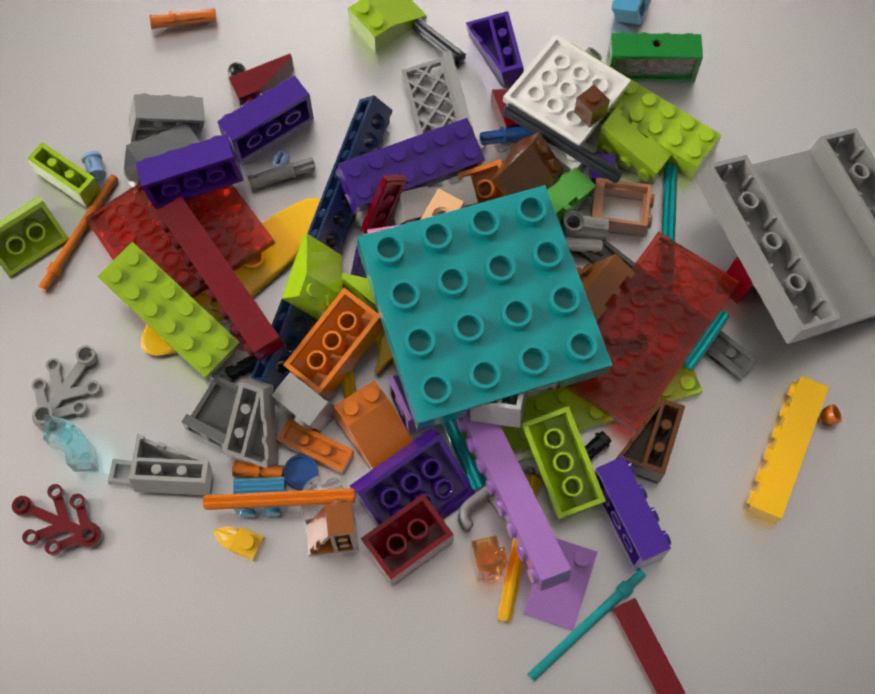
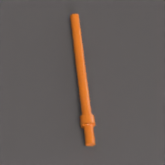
M113 174L109 176L55 261L51 262L47 267V273L38 285L39 289L46 292L55 277H59L63 271L62 266L119 180L118 177Z

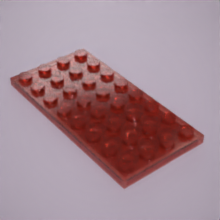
M659 231L631 268L636 274L631 279L627 278L619 286L622 291L618 296L613 294L605 304L607 307L606 311L597 321L612 362L611 368L607 374L564 386L634 433L640 428L740 282Z

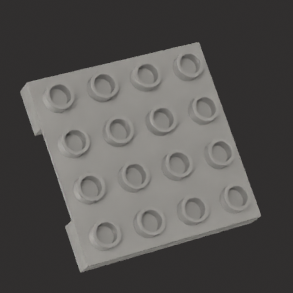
M857 128L821 136L810 150L755 164L751 163L747 155L710 163L705 167L696 179V182L787 344L875 316V158Z

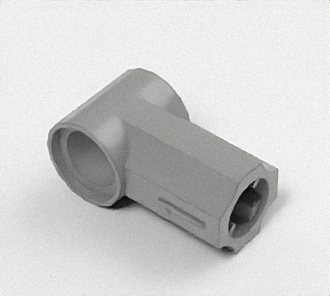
M570 211L564 216L561 229L564 237H581L606 241L609 219L583 216L577 211ZM567 223H574L577 228H571Z

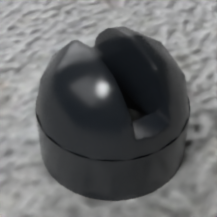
M234 62L228 68L229 77L237 74L235 69H239L240 72L246 71L244 65L240 62Z

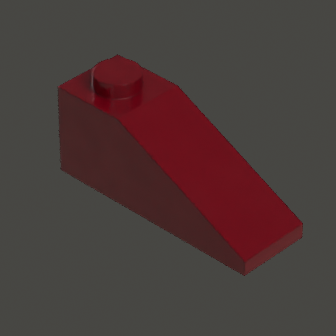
M289 53L228 77L231 90L239 106L241 107L244 103L259 97L264 91L271 90L279 85L294 70L292 56Z

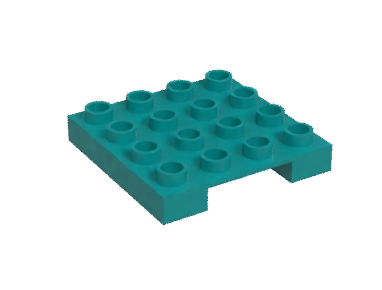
M545 185L357 237V249L416 430L464 417L468 409L551 384L559 383V386L563 387L607 374L611 368L612 362Z

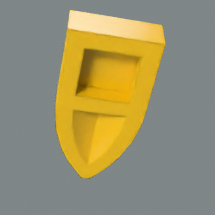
M222 527L213 531L216 539L225 549L252 561H255L265 539L264 536L243 527Z

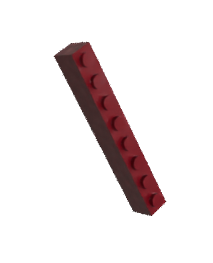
M180 196L159 209L157 212L161 220L158 223L165 233L171 232L173 237L170 240L177 251L182 248L185 254L181 256L188 267H195L197 271L193 274L201 285L206 283L208 289L205 291L213 303L215 301L219 302L221 306L217 309L226 321L230 318L233 323L230 328L237 338L243 337L245 343L242 346L250 357L255 355L260 362L282 348L284 344L184 199Z

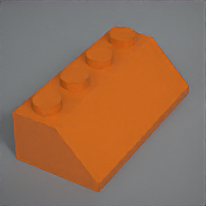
M343 288L283 365L317 393L329 399L383 330L379 314L346 288Z

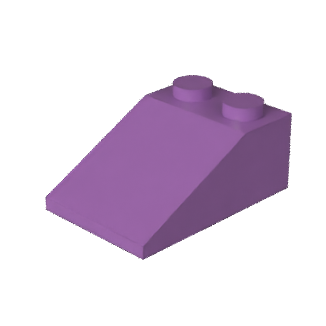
M556 538L571 568L570 579L543 591L539 590L536 583L533 584L524 615L573 631L592 573L597 551Z

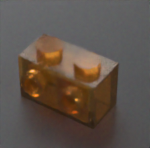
M497 535L471 541L470 555L477 582L483 581L484 584L498 581V577L502 576L503 568H506L507 556L504 547H499Z

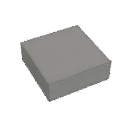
M112 459L107 483L109 485L133 488L129 481L132 461Z

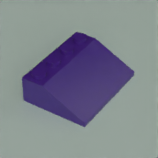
M432 429L420 435L349 485L350 488L355 490L357 499L376 526H379L422 494L426 496L441 518L444 519L476 493L441 434Z

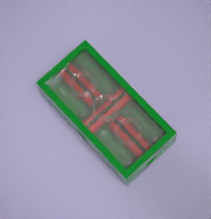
M611 33L606 64L633 81L695 82L703 59L702 34Z

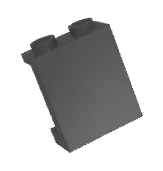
M212 373L210 376L212 380L210 386L191 416L186 414L181 423L187 431L223 448L239 386L234 384L233 380L224 374L218 376Z

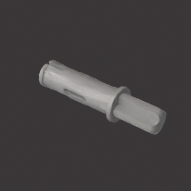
M309 157L293 163L288 161L289 164L249 175L247 177L251 189L254 190L290 177L295 179V175L314 170L316 168L314 159Z

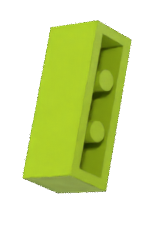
M43 142L27 158L35 173L85 207L92 202L101 190L95 177Z

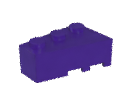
M509 11L466 22L470 39L504 86L514 84L524 73V68Z

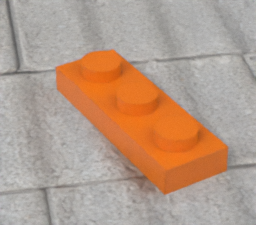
M290 419L286 421L276 439L277 443L300 454L307 455L341 474L344 473L354 454L353 449L311 429H305Z

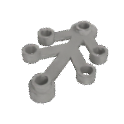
M83 345L76 351L78 362L63 383L60 374L63 368L61 362L57 358H51L46 362V368L50 373L53 397L49 402H47L45 393L48 390V383L43 378L33 380L31 386L35 391L38 407L35 408L32 414V420L37 427L47 429L52 427L59 418L74 414L78 417H83L87 414L88 406L81 400L75 401L70 406L58 407L64 400L88 394L92 397H97L101 394L102 387L95 380L89 381L86 385L72 388L85 368L96 362L97 353L93 347ZM92 355L89 360H84L85 356ZM58 363L57 368L51 369L52 364ZM39 383H44L41 389H36ZM92 386H98L97 390L94 392H91L90 388ZM78 406H84L82 411L76 412ZM45 414H49V418L42 421V417Z

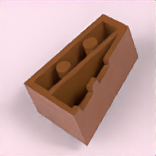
M617 254L595 263H588L581 270L580 280L596 322L606 311L605 303L613 294L618 296L622 291L619 288L622 282L627 278L631 279L636 274Z

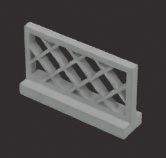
M451 50L442 53V58L401 70L418 135L425 133L428 127L433 130L439 128L431 124L436 115L445 118L440 127L448 125L449 121L456 122L464 118H468L472 127ZM442 66V71L438 77L429 74L432 68ZM418 73L422 76L417 83H414L408 79V75ZM426 77L435 81L430 90L421 86ZM439 83L448 88L443 96L434 92ZM418 90L426 93L422 102L414 99ZM431 96L440 100L435 108L426 105ZM444 102L453 106L448 115L439 111ZM423 109L432 112L427 121L419 118V114Z

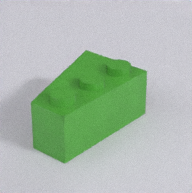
M576 167L569 173L565 172L558 182L547 190L560 226L564 216L570 211H577L592 196L596 187Z

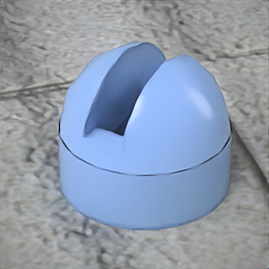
M284 151L276 152L272 159L274 168L289 164L288 161H291L288 153Z

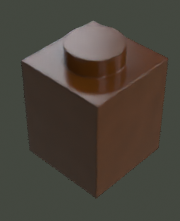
M592 85L576 98L574 113L590 128L607 115L610 99L595 85Z

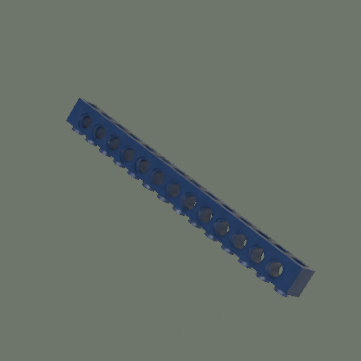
M375 95L362 98L358 102L307 234L339 253L346 239V233L354 215L336 174V169L339 163L378 150L383 142V135L390 123L393 111ZM281 299L271 325L279 335L284 346L259 362L257 360L251 378L274 385L275 392L291 372L283 364L309 333L315 318Z

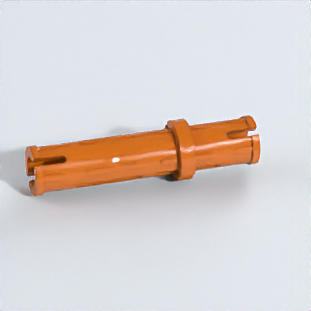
M215 8L176 13L169 11L167 14L149 15L151 29L163 27L174 29L176 26L217 22Z

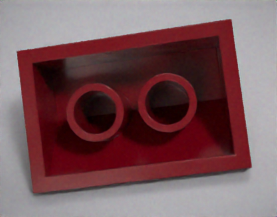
M422 494L364 535L361 540L378 568L392 586L454 541V534L426 496Z

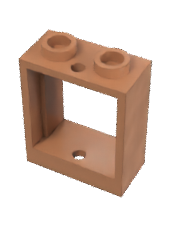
M596 177L590 217L609 219L608 232L644 236L646 229L651 228L653 215L649 214V208H653L655 194H651L652 185L626 181L613 183L608 179ZM609 195L642 200L640 222L601 217L603 196Z

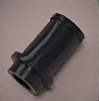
M604 431L596 432L594 434L595 437L585 445L587 453L592 450L588 454L590 462L604 448L608 449L610 447L609 444L612 440Z

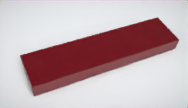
M636 598L612 608L611 611L654 693L685 694L686 692Z

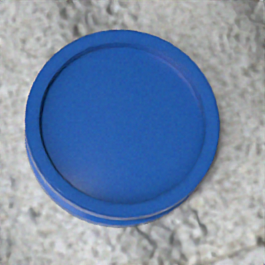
M299 454L291 457L286 462L283 474L291 488L303 491L310 489L316 484L319 477V469L313 458Z

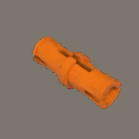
M234 460L232 476L249 478L284 477V465H273L265 468L250 462Z

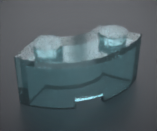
M45 415L43 440L51 448L62 450L65 453L66 464L74 472L99 471L97 453L82 431L66 419Z

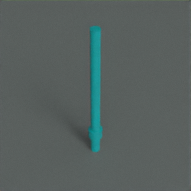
M638 569L626 582L622 581L616 586V591L527 674L530 679L535 682L623 598L627 599L634 592L633 589L646 577V574L641 569Z

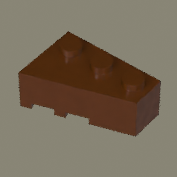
M661 398L616 459L624 456L626 462H631L637 475L661 482L668 466L685 406Z

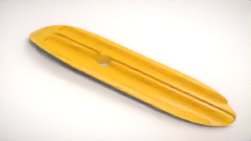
M312 197L304 199L281 210L259 224L222 254L251 297L255 296L294 263L302 238L309 230L321 198ZM251 253H257L261 260L256 265H248L245 262V258ZM193 277L181 287L219 324L225 321L217 309L221 306L219 302L215 301L213 303L205 290L208 289L206 283L201 285L196 277ZM146 325L142 334L141 345L148 355L162 356L177 353L152 328Z

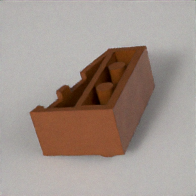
M344 499L331 501V504L324 505L306 526L308 556L359 550L356 519L352 502H347Z

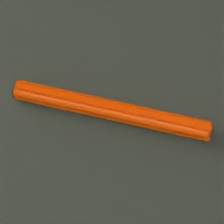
M353 488L205 495L203 497V508L205 510L328 505L331 504V501L338 499L355 503L356 493Z

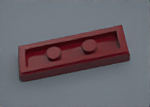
M404 174L383 175L360 229L363 234H368L367 230L387 226L407 182Z

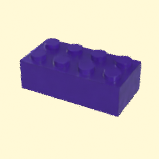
M294 75L289 79L281 81L279 85L271 90L264 91L254 100L244 103L234 112L225 114L218 120L221 135L227 134L239 163L314 119L310 94Z
M227 134L217 135L202 142L191 143L186 147L169 150L164 154L147 157L135 163L141 187L155 209L166 206L180 196L186 200L244 181L237 155Z
M624 456L597 467L595 474L606 502L601 504L635 572L638 569H643L663 560L671 549V540L665 530H661L656 510L653 507L650 508L646 501L648 498L646 490L641 484L638 485L634 477L636 472L631 462H626Z

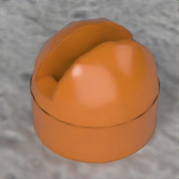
M835 404L826 406L820 413L821 420L827 425H835L842 421L840 410Z

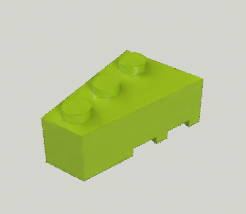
M617 107L601 127L597 149L599 152L615 154V161L622 168L629 169L637 174L641 180L648 181L653 185L665 170L666 165L669 164L672 154L651 136L646 138L637 130L639 125L634 121L630 124L620 115L623 111Z

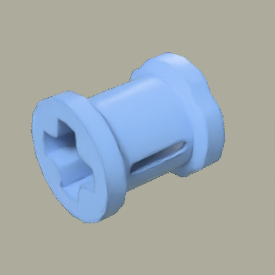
M89 151L82 155L81 160L86 166L87 173L95 177L96 181L104 179L107 173L102 167L101 153Z

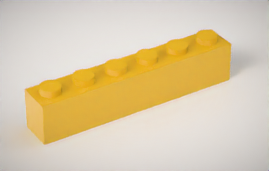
M802 375L796 383L791 382L787 391V395L790 396L788 404L784 402L779 412L782 420L780 425H775L771 434V438L774 439L772 447L768 445L763 459L766 460L764 468H759L755 477L758 485L756 490H751L746 503L750 506L747 513L775 525L782 519L829 386Z

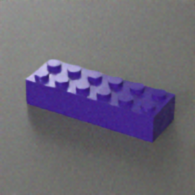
M464 118L339 163L336 174L353 214L369 209L383 175L404 174L407 182L402 192L425 186L429 187L456 177L459 172L481 166L485 158L468 118Z

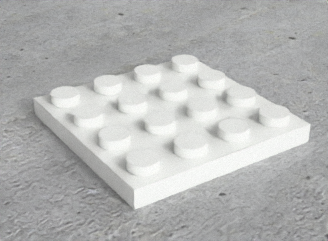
M555 34L504 95L503 102L506 104L511 103L575 144L582 146L602 119L589 128L574 113L576 98L592 85H595L610 99L608 113L629 87L631 80Z

